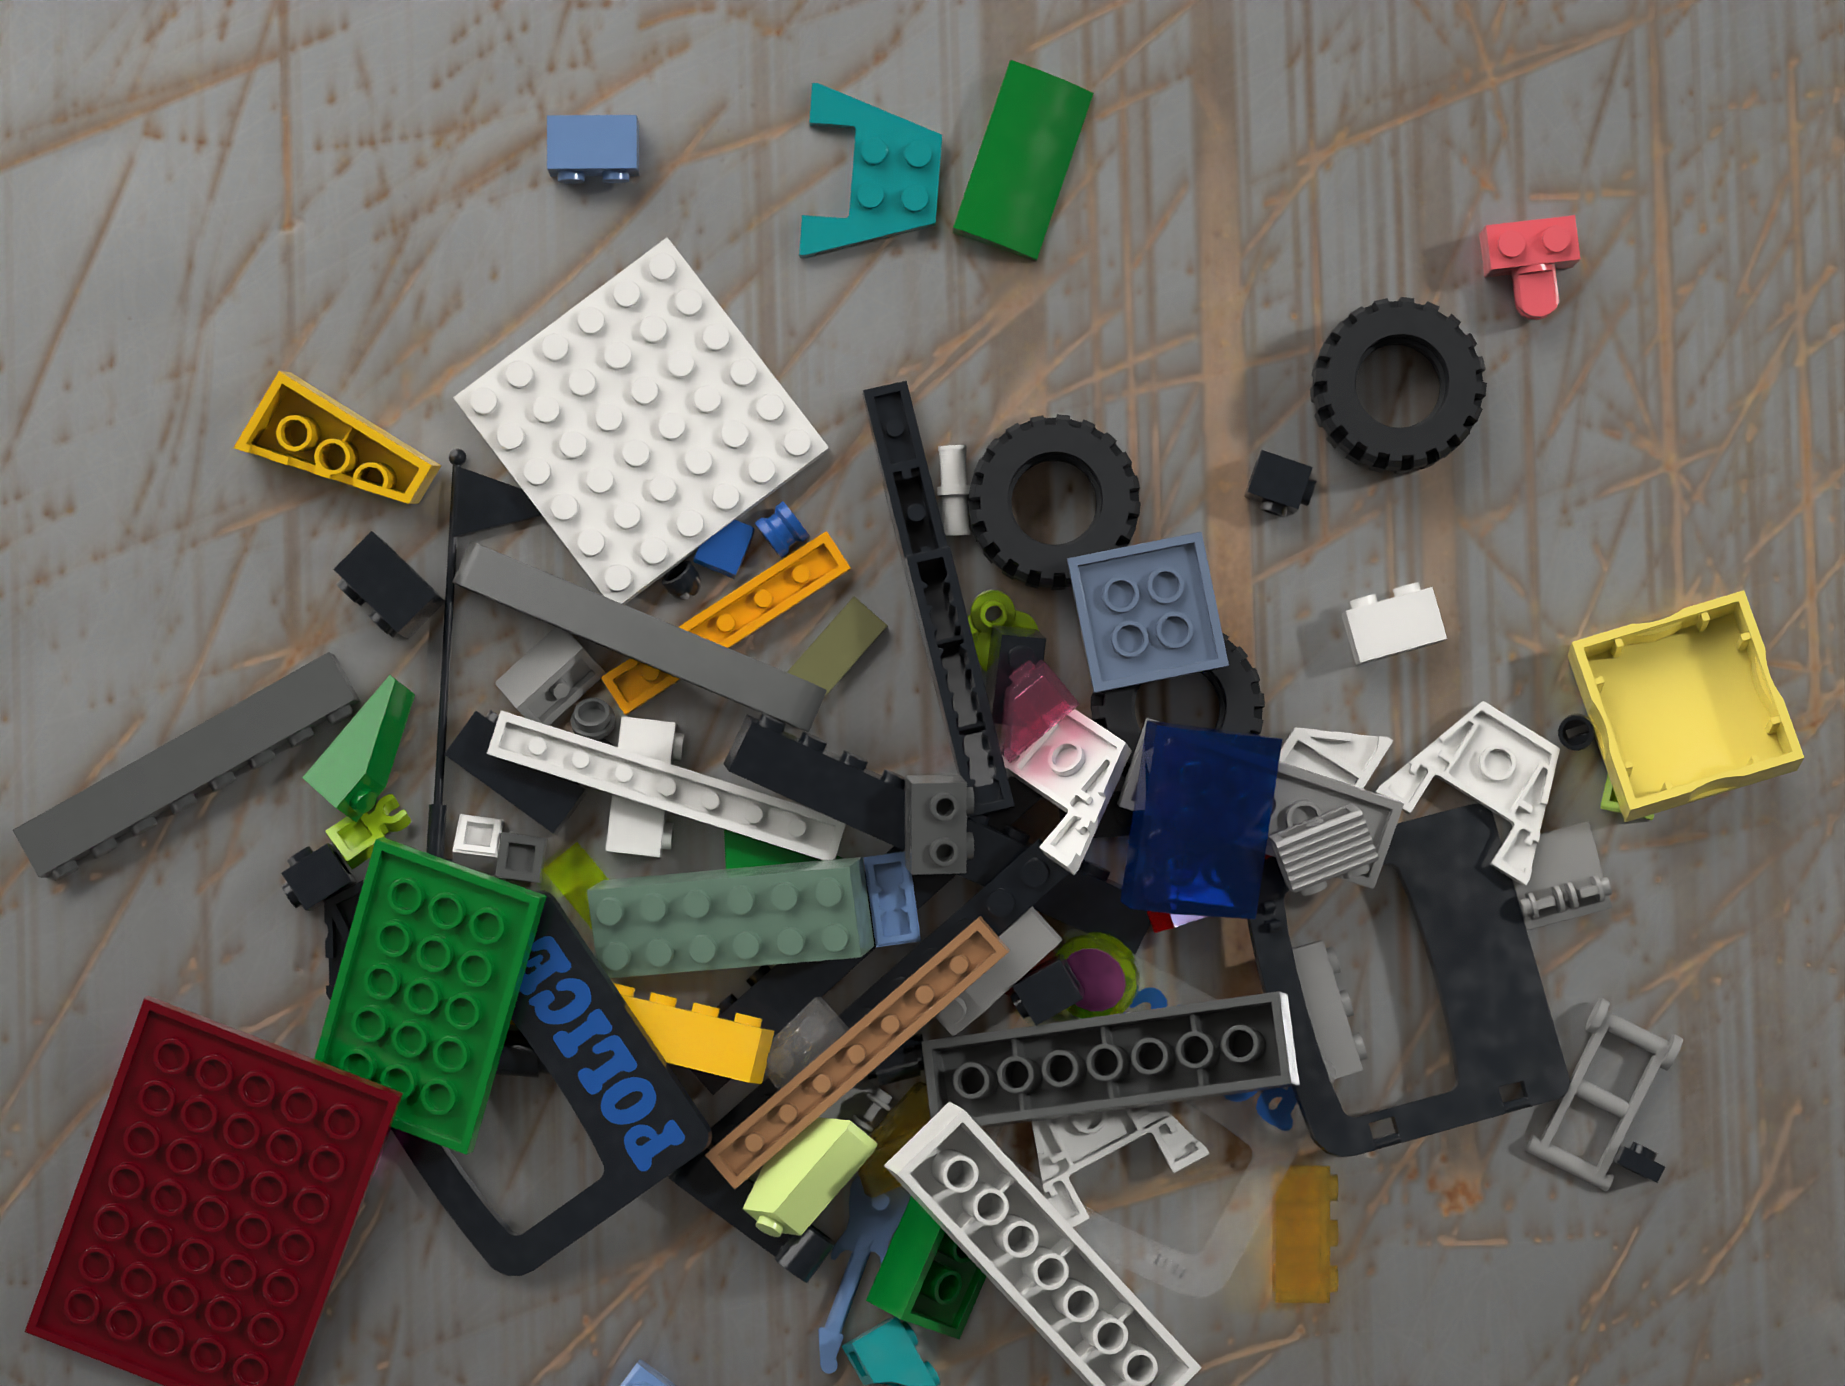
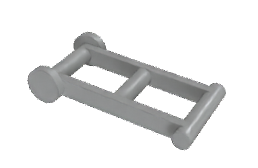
M1600 998L1587 1021L1585 1030L1592 1033L1569 1079V1089L1560 1098L1541 1138L1532 1135L1525 1151L1607 1191L1614 1179V1175L1608 1173L1613 1159L1659 1067L1667 1071L1672 1066L1682 1046L1683 1038L1673 1034L1669 1041L1608 1012L1610 1002ZM1607 1031L1653 1054L1629 1102L1583 1080ZM1574 1096L1621 1118L1597 1167L1551 1144Z

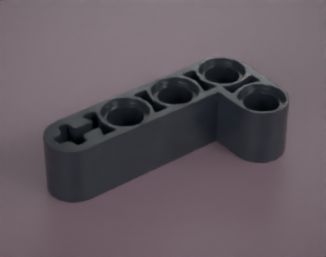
M706 1148V1150L667 1176L684 1191L772 1254L781 1266L805 1283L810 1281L835 1246V1242L812 1224L801 1236L782 1233L780 1237H773L760 1231L755 1225L757 1221L743 1210L755 1182L748 1178L734 1189L705 1156L710 1151L709 1148Z

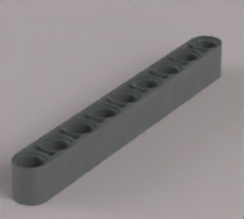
M471 541L452 583L750 709L770 715L806 732L810 731L827 692L826 689Z

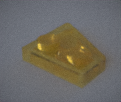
M921 1081L915 1083L869 1135L878 1145L874 1153L858 1170L865 1195L875 1198L902 1186L884 1165L931 1120L927 1084Z

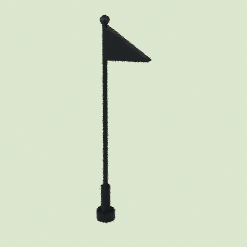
M459 448L453 449L449 453V461L452 464L434 804H429L426 853L443 859L447 805H442L445 769L444 753L446 751L455 584L452 581L456 572L457 537L542 516L523 489L462 468L461 465L466 461V453Z

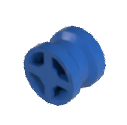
M783 501L775 507L774 514L768 518L761 517L754 523L781 558L788 554L789 546L796 541L803 542L810 537Z

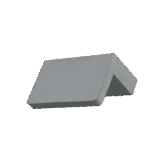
M555 627L505 672L495 684L525 718L545 725H551L601 679L600 677L605 675L606 672L569 632Z

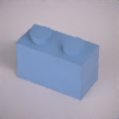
M547 115V170L550 176L558 177V182L566 184L585 182V176H602V181L606 183L629 182V176H639V121L637 115Z

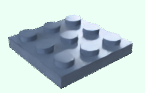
M1202 532L1067 558L1094 693L1229 666Z

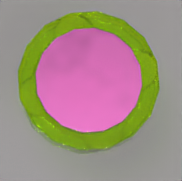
M1089 932L1088 935H1080L1068 939L1055 954L1056 956L1062 952L1085 990L1084 998L1066 1009L1073 1016L1085 1019L1121 1014L1135 1000L1141 983L1140 971H1137L1134 963L1136 959L1131 950L1117 938L1101 932Z

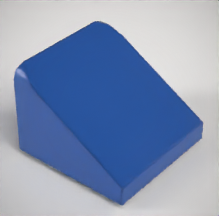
M738 520L732 521L699 546L693 562L735 579L751 545L755 531L754 528Z

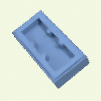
M905 852L863 857L876 948L920 942L921 937L912 874L905 867Z

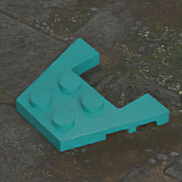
M812 83L810 126L854 129L855 144L849 216L847 218L802 215L799 257L808 258L816 256L818 253L838 248L844 249L852 247L854 244L878 238L884 239L936 226L942 134L822 84Z

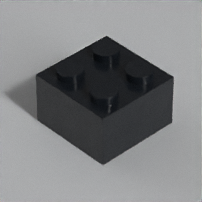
M373 531L333 569L341 577L336 585L353 602L360 606L367 602L374 609L368 616L392 638L399 633L409 639L445 602L410 565Z

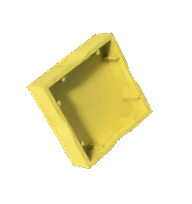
M1744 590L1683 608L1679 612L1658 621L1630 624L1571 643L1567 657L1588 717L1594 724L1595 737L1625 822L1797 771L1801 765L1804 755L1784 699L1771 679L1766 661L1765 646Z

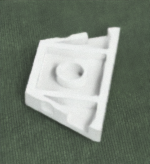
M1295 727L1274 760L1363 789L1393 740L1383 736H1367Z

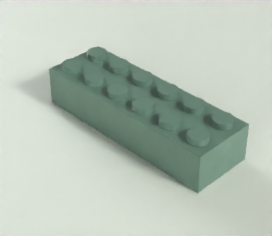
M863 857L602 880L587 890L596 959L609 978L858 958L874 947Z

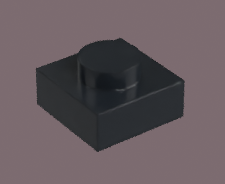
M1634 1141L1630 1149L1620 1145L1613 1159V1163L1656 1183L1659 1182L1665 1166L1654 1161L1658 1153Z

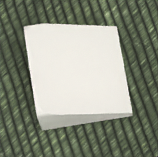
M460 814L453 847V862L482 873L495 874L501 832L504 830V819Z

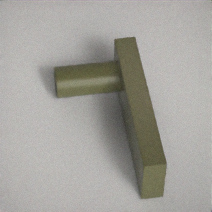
M854 596L787 673L826 689L825 699L888 625Z

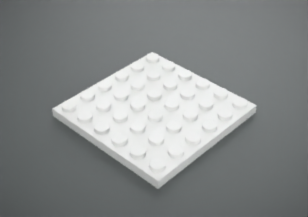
M668 237L453 397L602 595L624 605L697 551L700 545L732 521L738 520L829 451L825 441Z

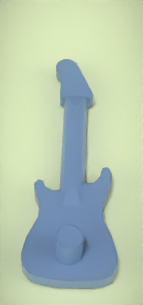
M858 1175L852 1182L849 1196L850 1218L848 1225L831 1252V1259L836 1260L843 1251H852L825 1327L821 1326L818 1330L820 1366L822 1371L827 1374L834 1373L838 1367L836 1357L844 1338L842 1330L870 1253L876 1252L882 1264L888 1250V1243L899 1225L911 1196L907 1190L897 1184L872 1175Z

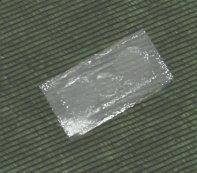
M815 997L772 1040L770 1052L767 1056L765 1074L779 1090L849 1030L822 997Z

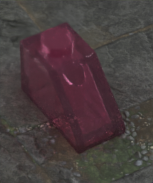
M1028 660L1009 676L1013 683L1005 691L1000 743L1002 756L1009 763L1080 705L1046 662L1042 660L1035 665L1031 660Z

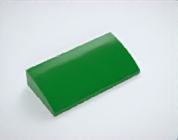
M1010 60L953 225V233L1037 261L1094 93L1044 71Z

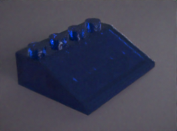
M1147 720L1120 899L1123 904L1130 909L1169 914L1256 919L1282 738Z

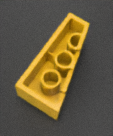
M284 371L277 373L233 447L243 452L252 453L407 504L420 503L442 466L298 376Z

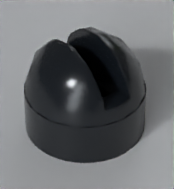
M690 561L679 563L667 572L661 581L667 591L674 598L680 600H688L690 595L695 596L701 588L700 575Z
M1571 714L1559 726V740L1570 750H1583L1594 740V724L1586 715ZM1587 724L1588 732L1579 733L1568 738L1566 730Z

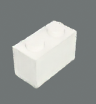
M1419 582L1393 589L1395 597L1378 602L1376 594L1350 601L1352 609L1346 610L1341 615L1355 664L1360 665L1446 640L1447 636L1433 587L1421 590Z

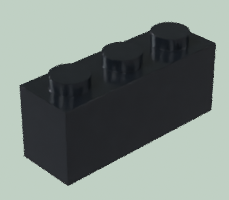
M492 710L486 716L475 711L444 755L547 830L557 835L588 791L580 786V783L487 754L499 715Z

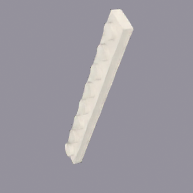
M500 711L487 752L489 755L820 860L836 859L846 824L811 808L504 711Z

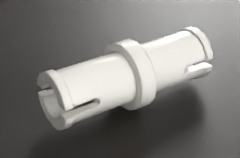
M966 445L938 447L941 486L937 487V496L942 498V519L945 536L971 535L968 511L970 485H967Z

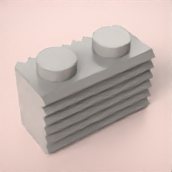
M1353 803L1268 836L1286 886L1293 893L1300 891L1303 896L1324 890L1327 887L1326 881L1343 874L1344 879L1361 876L1370 870L1368 864L1379 860L1363 813Z

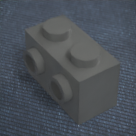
M960 774L905 776V867L912 875L966 873V860H973L974 838L972 832H967V815L974 813V791L972 787H967V782Z

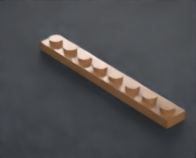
M979 916L707 1152L705 1156L729 1184L736 1189L1009 953L1010 949L984 919Z

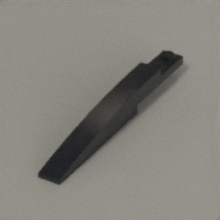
M907 381L863 390L862 395L883 476V488L956 770L967 782V787H972L974 791V813L969 815V817L972 818L1014 808L1015 805L951 549L947 545Z

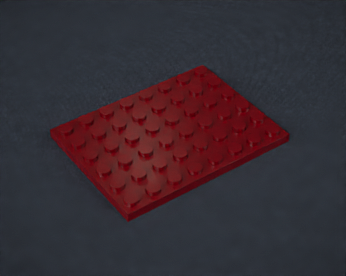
M148 995L143 999L25 1332L163 1386H296L403 1093Z

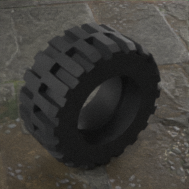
M1400 297L1398 301L1390 302L1388 298L1374 301L1368 307L1363 308L1361 306L1351 312L1344 321L1340 322L1333 329L1319 350L1320 352L1313 365L1311 374L1313 383L1310 388L1311 402L1315 404L1316 408L1314 416L1318 426H1323L1327 432V441L1334 449L1338 446L1347 454L1345 458L1354 464L1361 462L1368 465L1369 470L1380 473L1384 470L1394 471L1395 474L1409 473L1411 470L1418 468L1421 470L1425 469L1454 451L1470 434L1474 424L1478 422L1483 410L1480 407L1482 399L1486 396L1487 383L1483 382L1482 373L1486 370L1483 356H1477L1474 349L1477 342L1472 334L1466 335L1459 328L1461 321L1452 314L1447 317L1438 312L1440 306L1428 301L1425 305L1414 303V298ZM1404 345L1415 349L1424 355L1436 370L1440 384L1437 403L1432 412L1415 425L1397 428L1381 424L1373 419L1359 402L1356 392L1358 370L1364 359L1381 347Z
M1057 414L1056 418H1044V415L1032 417L1026 423L1020 425L1016 423L1007 428L1001 437L995 438L990 443L982 458L979 459L970 484L968 502L972 532L976 542H979L984 551L983 554L990 563L998 566L1002 573L1013 580L1015 578L1026 583L1025 586L1036 589L1038 587L1051 588V590H1065V587L1072 586L1067 558L1127 547L1129 545L1140 515L1141 502H1139L1140 485L1138 476H1135L1131 467L1132 461L1126 451L1122 452L1116 445L1117 440L1108 432L1104 434L1095 428L1096 424L1084 419L1082 422L1072 420L1069 415ZM1060 461L1071 464L1087 476L1094 488L1096 495L1094 519L1089 528L1080 537L1068 543L1051 545L1038 542L1024 533L1014 518L1011 502L1014 487L1019 478L1028 469L1039 463Z
M1222 633L1229 666L1200 672L1213 685L1219 701L1218 721L1208 738L1252 752L1264 722L1262 720V712L1265 707L1264 693H1261L1260 677L1256 668H1252L1247 660L1248 655L1240 646L1236 647L1228 640L1229 636ZM1141 684L1099 693L1093 692L1091 696L1090 709L1092 711V721L1126 742L1132 751L1121 774L1124 778H1126L1142 732L1135 716V699Z

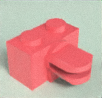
M1575 215L1486 225L1479 233L1484 278L1511 275L1515 306L1520 316L1528 320L1537 321L1546 318L1557 308L1559 303L1556 269L1573 268L1581 259Z

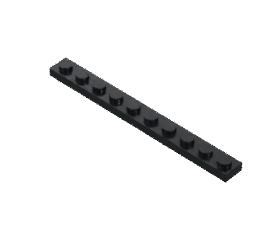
M1040 838L764 1080L762 1084L756 1087L711 1127V1143L714 1146L717 1145L979 916L999 936L1070 872L1045 856L1039 848L1043 843Z

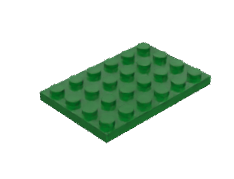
M384 837L376 839L314 1059L403 1093L391 1127L465 1155L472 1153L546 895Z

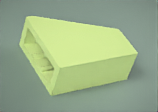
M818 1117L763 1165L744 1204L743 1210L757 1221L755 1225L760 1231L770 1236L780 1237L782 1233L801 1236L874 1153L878 1144L850 1120Z

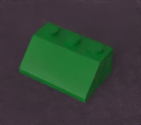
M910 1196L866 1301L901 1320L960 1340L987 1276L923 1207Z

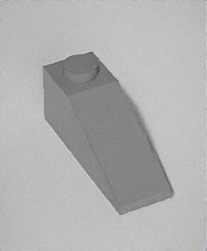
M1033 906L998 936L1010 949L1009 953L935 1016L953 1037L984 1013L1062 941V938Z

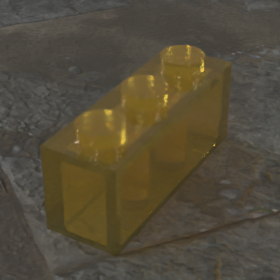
M1272 1164V1300L1275 1303H1330V1292H1338V1266L1330 1265V1247L1338 1246V1220L1330 1219V1201H1338V1175L1330 1174V1166L1327 1164Z

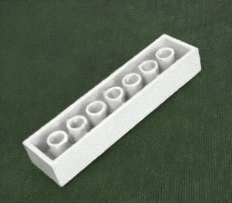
M948 1102L884 1165L1088 1386H1184L1202 1368L961 1107Z

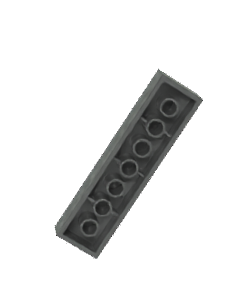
M1279 991L921 1041L931 1119L948 1102H951L964 1109L980 1128L1300 1085L1288 995Z

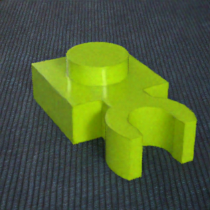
M393 793L382 797L376 804L375 810L370 814H363L357 822L346 816L325 831L330 841L352 870L371 858L376 839L385 838L384 835L389 831H401L411 823V819L404 809L396 815L389 816L391 811L400 806Z

